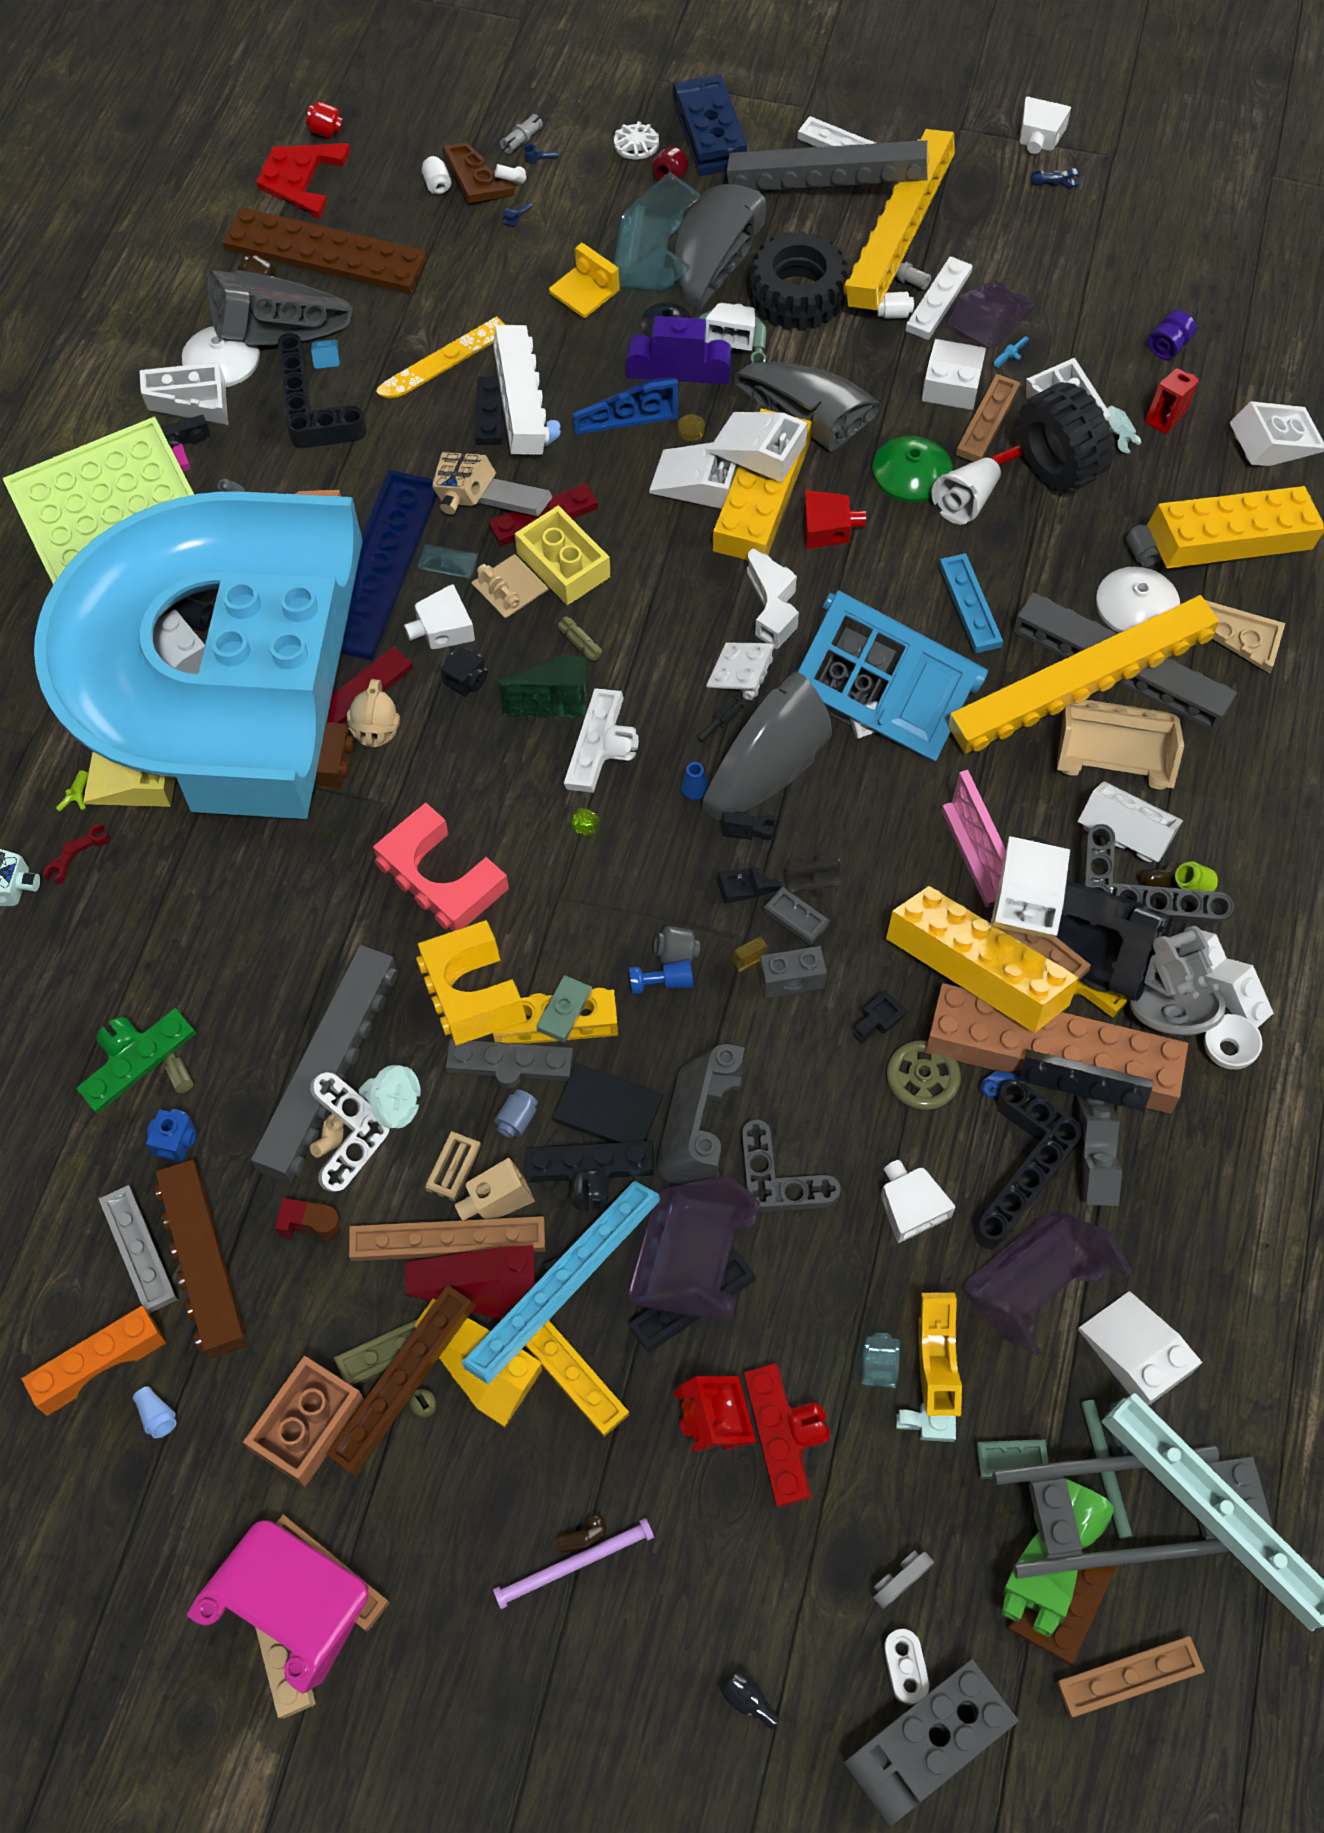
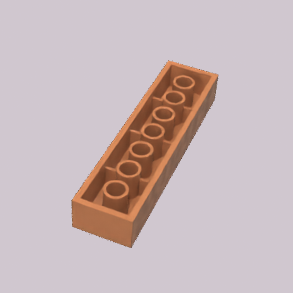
M942 983L925 1053L950 1056L959 1062L1020 1074L1028 1049L1153 1080V1087L1146 1108L1171 1114L1180 1098L1188 1043L1064 1012L1058 1014L1040 1030L1033 1033L966 989Z

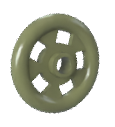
M916 1040L902 1045L892 1054L887 1065V1081L893 1094L907 1106L920 1110H932L947 1104L956 1095L961 1083L960 1067L955 1058L931 1053V1060L917 1059V1053L926 1052L927 1040ZM903 1061L911 1064L908 1074L899 1071ZM945 1064L948 1075L940 1076L937 1065ZM927 1070L930 1075L923 1077L919 1074V1071ZM908 1082H911L914 1087L920 1089L916 1095L911 1094L904 1088ZM939 1084L943 1091L938 1095L932 1096L928 1089Z

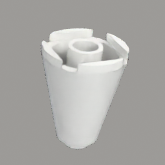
M982 458L940 476L934 482L932 488V500L934 505L938 503L942 509L940 514L950 522L960 525L974 520L1001 476L999 465L991 458Z

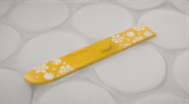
M496 316L391 377L376 390L377 394L384 398H397L407 394L494 342L495 325L505 324Z

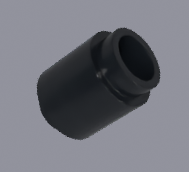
M188 596L175 603L172 611L176 610L190 627L205 631L210 627L214 607L211 604Z

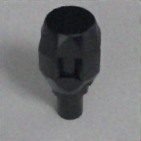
M733 1671L726 1678L720 1688L726 1701L737 1711L750 1717L753 1716L755 1719L759 1718L772 1729L780 1717L767 1706L768 1702L765 1700L760 1687L751 1678L738 1671Z

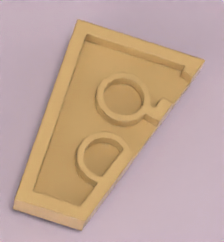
M1206 601L1219 620L1215 636L1212 639L1266 672L1271 673L1285 623Z

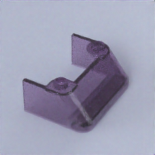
M1053 1212L1041 1218L966 1282L964 1289L970 1300L1007 1341L1037 1356L1041 1353V1350L1032 1336L1036 1327L1035 1322L1030 1316L1073 1278L1080 1281L1093 1282L1100 1279L1107 1269L1127 1277L1133 1274L1110 1231L1065 1213Z

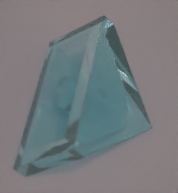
M425 544L418 563V569L471 578L478 559V553Z

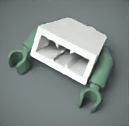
M718 303L713 310L699 317V319L706 320L707 343L720 339L728 342L731 348L749 351L753 349L755 352L751 354L750 363L755 361L766 362V355L762 352L765 350L766 326L758 317H755L754 308L745 307L742 304Z

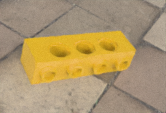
M592 989V993L583 1008L591 1010L592 1013L588 1016H579L567 1040L618 1036L614 989ZM536 993L529 997L521 998L525 1015H529L531 1018L526 1022L494 1032V1042L532 1044L559 1041L538 1032L536 1027L553 995L546 996L542 993Z

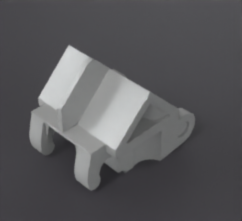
M1197 926L1187 927L1184 932L1171 937L1161 936L1154 940L1153 948L1156 954L1151 956L1144 981L1145 984L1173 999L1176 1004L1187 1003L1197 999L1199 995H1208L1219 990L1217 983L1211 985L1205 983L1204 976L1212 973L1211 967L1213 964L1208 956L1209 945ZM1181 946L1180 952H1179V955H1178V953H1177V951H1176L1175 948Z

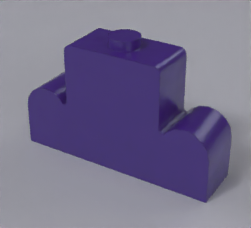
M655 316L652 339L645 335H635L629 339L626 357V378L655 380L658 378L674 377L681 382L729 384L732 348L728 342L720 339L712 340L709 343L706 342L705 319Z

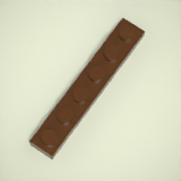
M449 1285L445 1287L326 1453L350 1473L357 1474L476 1305Z

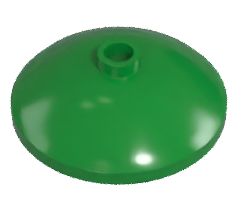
M902 436L886 442L875 454L872 465L874 480L884 493L897 500L912 503L931 500L934 482L940 476L953 470L952 462L947 452L936 442L919 436Z

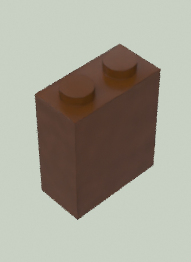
M326 722L314 786L342 788L344 778L349 777L350 761L348 760V755L354 752L355 737L350 735L348 724Z

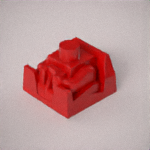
M696 1376L680 1385L673 1392L674 1397L685 1399L681 1404L683 1417L680 1419V1428L684 1435L688 1437L693 1436V1439L697 1442L691 1446L692 1451H705L719 1446H723V1450H734L756 1442L739 1376Z

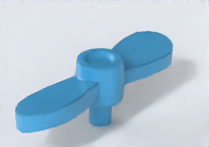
M1025 336L1015 346L1008 345L1004 353L996 358L994 366L999 368L1009 357L1019 360L1021 356L1018 354V350L1027 343L1029 338Z

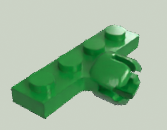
M176 1008L144 1033H139L125 1017H116L109 1021L117 1035L114 1036L111 1031L108 1032L104 1026L98 1031L96 1040L107 1053L109 1060L102 1068L76 1088L96 1113L99 1114L197 1034Z

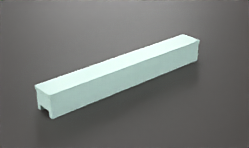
M1136 1393L1127 1398L1124 1397L1101 1422L1310 1631L1323 1627L1324 1580Z

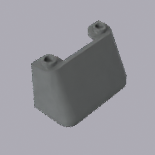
M730 1044L719 1045L688 1062L680 1069L657 1159V1170L664 1180L716 1192L719 1180L718 1165L721 1143L714 1134L700 1131L699 1128L706 1099L721 1102V1098L726 1091L730 1089L740 1090L743 1076L744 1047Z

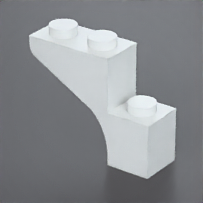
M752 548L748 553L749 565L747 567V574L765 607L756 619L755 636L768 644H774V648L778 649L798 626L799 612L791 604L786 603L796 591L797 576L790 569L774 562L768 555Z
M1201 930L1209 945L1208 956L1213 964L1211 967L1212 973L1204 976L1205 982L1209 985L1217 983L1219 985L1218 991L1223 996L1226 1007L1230 1012L1249 1019L1258 1028L1274 1013L1254 966L1226 958L1217 935ZM1181 946L1175 948L1176 951H1177V953H1178V955H1179Z

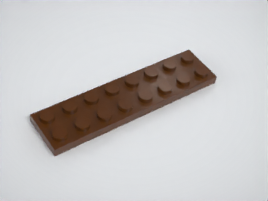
M243 207L240 208L222 241L224 250L249 256L257 255L262 259L411 294L428 259L427 250Z

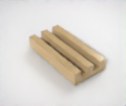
M451 1131L427 1181L426 1191L436 1192L439 1196L449 1197V1200L455 1202L481 1147L480 1142ZM456 1141L460 1142L441 1186L437 1185L436 1183ZM467 1146H471L451 1190L448 1189Z

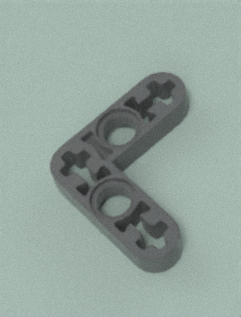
M756 1119L745 1124L742 1132V1147L747 1200L752 1209L759 1212L831 1207L837 1203L841 1187L839 1182L832 1176L817 1175L775 1178L769 1126L765 1122ZM752 1130H758L759 1134L763 1135L760 1138V1149L754 1150V1138L750 1136L752 1135ZM756 1158H762L767 1162L768 1168L764 1172L757 1173L751 1169V1161ZM758 1181H764V1192L766 1195H771L766 1197V1202H760L759 1197H754L758 1194ZM807 1185H812L811 1192H815L812 1194L811 1200H808L809 1189ZM822 1185H827L829 1190H834L828 1198H825L822 1192L816 1191H821ZM797 1186L802 1190L803 1196L797 1201H791L785 1196V1190L788 1187Z

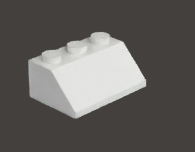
M1103 781L1092 792L1078 822L1083 824V828L1088 832L1097 824H1106L1115 833V846L1123 849L1129 847L1137 851L1136 855L1148 862H1153V860L1159 862L1183 820Z

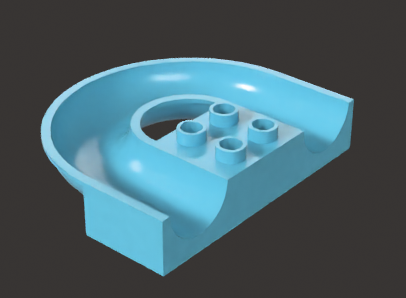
M259 492L195 494L146 508L114 524L98 535L71 560L55 581L45 599L35 633L34 658L37 677L52 712L62 726L91 751L114 763L142 772L177 778L191 812L307 819L363 541L353 498ZM218 589L199 673L191 674L171 667L160 658L154 648L153 629L155 622L168 608L178 601L202 591Z

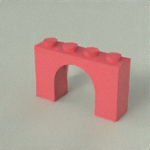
M425 802L373 846L376 856L374 861L382 872H390L395 877L396 884L403 891L409 890L415 896V901L422 909H430L435 914L436 921L444 929L449 927L452 931L465 928L509 889L507 875L485 857L466 875L451 883H434L421 876L418 872L421 859L448 836L446 820Z

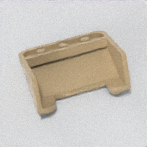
M1085 700L1081 703L1073 702L1063 709L1057 770H1061L1067 775L1075 776L1079 774L1082 765L1147 775L1148 785L1152 788H1174L1184 749L1180 720L1176 715L1163 711L1093 700Z

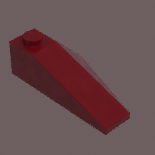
M533 1245L497 1247L405 1262V1294L407 1296L431 1302L432 1299L437 1300L445 1287L449 1285L476 1305L471 1313L490 1316L498 1321H501L536 1284V1257Z

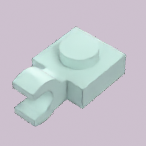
M1111 405L1107 408L1111 414L1110 431L1115 435L1119 434L1118 448L1122 452L1129 454L1128 442L1132 440L1133 443L1139 445L1141 444V439L1135 434L1136 430L1126 413Z
M924 1403L920 1405V1413L911 1410H899V1414L896 1415V1429L920 1430V1440L954 1442L956 1439V1417L927 1416Z

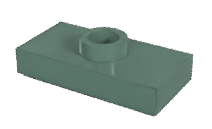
M564 975L536 1026L537 1031L565 1043L592 993V987Z
M1046 1440L978 1442L976 1444L980 1479H993V1471L1049 1464Z

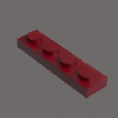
M585 483L552 496V499L539 516L512 511L489 520V528L501 547L514 542L516 532L556 506H559L571 519L597 510L598 502L588 484Z

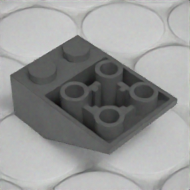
M846 627L836 647L859 658L868 637ZM874 641L864 662L891 675L900 659V655L895 650ZM832 653L819 682L842 693L855 664ZM860 668L847 696L863 705L876 701L887 681ZM826 706L829 715L852 726L849 717Z

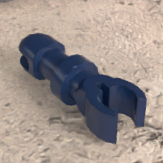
M1074 168L1059 173V170H1053V173L1034 171L1031 174V182L1034 185L1052 183V186H1058V183H1062L1068 187L1079 186V180H1072L1070 178L1073 176L1079 177L1080 170Z

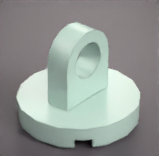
M390 1065L382 1069L376 1078L368 1079L359 1088L358 1093L370 1103L373 1116L380 1125L386 1128H403L412 1121L418 1111L419 1105L416 1104L417 1096H420L421 1089L418 1078L412 1069L401 1065Z

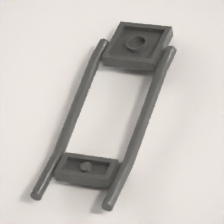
M1216 1446L1192 1449L1270 1527L1273 1526L1254 1457L1219 1461V1451ZM1135 1455L1057 1462L993 1471L992 1473L995 1486L1025 1481L1030 1482L1031 1498L1044 1554L1047 1557V1560L1014 1564L1013 1572L1016 1579L1097 1567L1229 1552L1230 1550L1198 1519L1202 1536L1205 1538L1204 1541L1082 1554L1081 1550L1083 1548L1067 1481L1064 1476L1147 1468Z

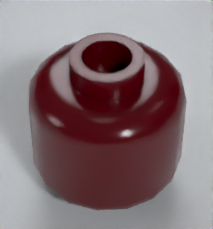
M677 147L665 148L653 161V173L663 184H675L686 174L688 159L684 152Z

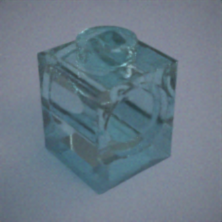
M874 1333L872 1337L866 1336L863 1347L862 1385L896 1386L899 1375L900 1339H892V1336L886 1333Z

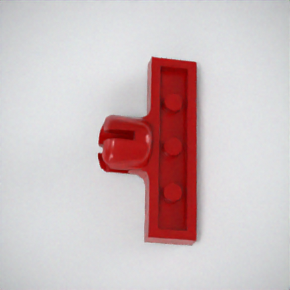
M776 1363L745 1372L744 1375L776 1505L784 1507L811 1499L812 1495L802 1459V1452L808 1447L825 1443L829 1440L830 1427L825 1426L823 1423L827 1420L824 1409L815 1402L795 1408L790 1407L779 1365Z

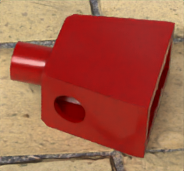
M1175 369L1159 384L1145 423L1168 435L1190 407L1199 380L1193 374ZM1167 405H1171L1169 407L1172 409L1170 412L1165 408Z
M805 491L806 549L848 543L851 527H866V511H850V499L847 495Z

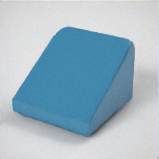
M336 339L312 343L311 353L314 368L339 366V349Z

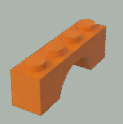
M142 1305L21 1379L35 1406L48 1416L76 1399L81 1388L99 1373L123 1362L138 1361L166 1344V1341L153 1318Z

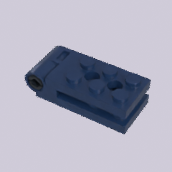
M721 74L674 82L672 89L675 109L698 175L705 176L726 172L729 154L733 152H747V143Z

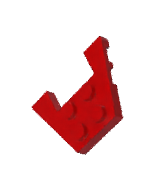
M342 143L272 147L256 181L259 190L281 201L286 199L294 203L297 209L303 208L311 212L313 217L320 219L327 205L326 196L309 193L306 190L319 163L344 167L351 152L350 145Z

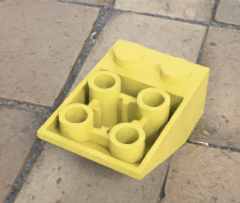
M92 752L83 803L91 805L171 807L176 778L130 769Z

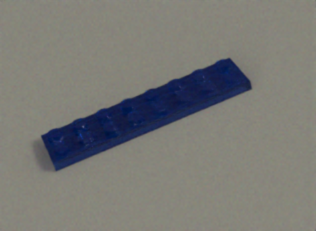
M388 470L361 535L363 541L340 653L373 660L437 498V493L433 489L434 479Z

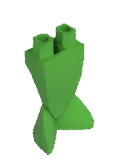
M1066 1479L1082 1548L1084 1549L1094 1543L1104 1533L1113 1515L1114 1506L1100 1494ZM1034 1511V1518L1037 1524V1519ZM1039 1532L1031 1540L1017 1564L1047 1560ZM1078 1570L1016 1579L1012 1571L1002 1594L1005 1596L1001 1614L1013 1621L1019 1622L1026 1606L1038 1612L1032 1629L1046 1637H1050L1058 1624H1062L1072 1601Z

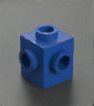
M159 1109L156 1119H152L149 1123L146 1146L154 1156L183 1163L188 1147L191 1148L195 1143L197 1130L186 1112L178 1109H171L170 1112Z

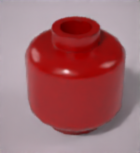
M318 101L314 106H309L305 124L309 126V131L312 134L330 139L335 132L340 133L343 118L339 117L337 107Z

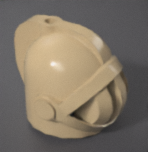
M371 679L369 688L355 697L347 712L348 727L353 736L367 747L381 746L395 736L400 725V715L396 713V707L392 699L382 691L381 680Z

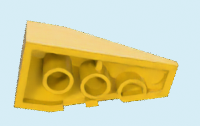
M435 1299L431 1300L414 1324L415 1329L436 1301ZM467 1318L439 1359L470 1398L476 1409L505 1427L541 1374L542 1362L521 1349L490 1384H486L465 1370L462 1361L490 1333V1330Z

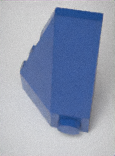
M674 377L648 380L574 412L575 435L678 419V380Z

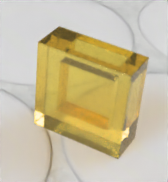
M760 936L734 950V964L739 972L759 963L760 956L766 955L767 945Z

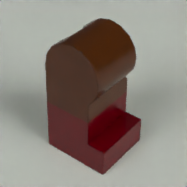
M286 1198L282 1199L275 1230L280 1238L291 1240L293 1239L294 1231L316 1234L322 1240H332L339 1235L342 1228L338 1214L332 1207Z

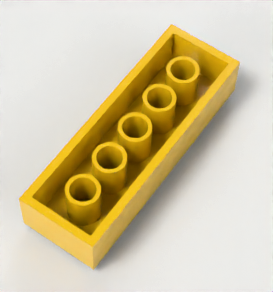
M761 408V410H760V412L778 413V412H774V411H770V410H766V409H762V408ZM797 418L808 423L806 445L782 482L741 465L738 466L713 531L714 552L748 560V553L752 548L760 553L769 555L810 444L812 421Z
M1305 486L1158 504L1147 524L1166 568L1313 550L1324 533V523Z
M928 886L892 911L887 940L1033 1033H1036L1070 1006L1078 981L1077 976L999 928L991 927L987 920L977 916L938 890Z

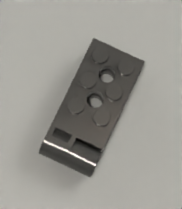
M971 1659L857 1751L844 1764L885 1822L891 1827L1019 1720L975 1661ZM959 1705H964L971 1710L973 1714L971 1724L963 1723L958 1718L957 1708ZM930 1728H938L944 1733L945 1744L943 1747H937L931 1743L929 1739Z

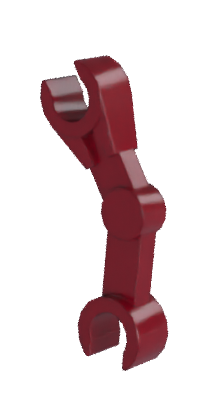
M102 824L93 825L87 835L64 844V850L60 856L44 869V876L47 881H49L54 872H59L54 880L57 885L62 884L66 879L69 863L78 852L92 845L104 846L110 841L107 833L101 837H95L97 834L105 831Z

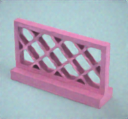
M965 770L959 772L953 801L944 804L941 811L986 908H990L995 905L1006 849L969 771Z

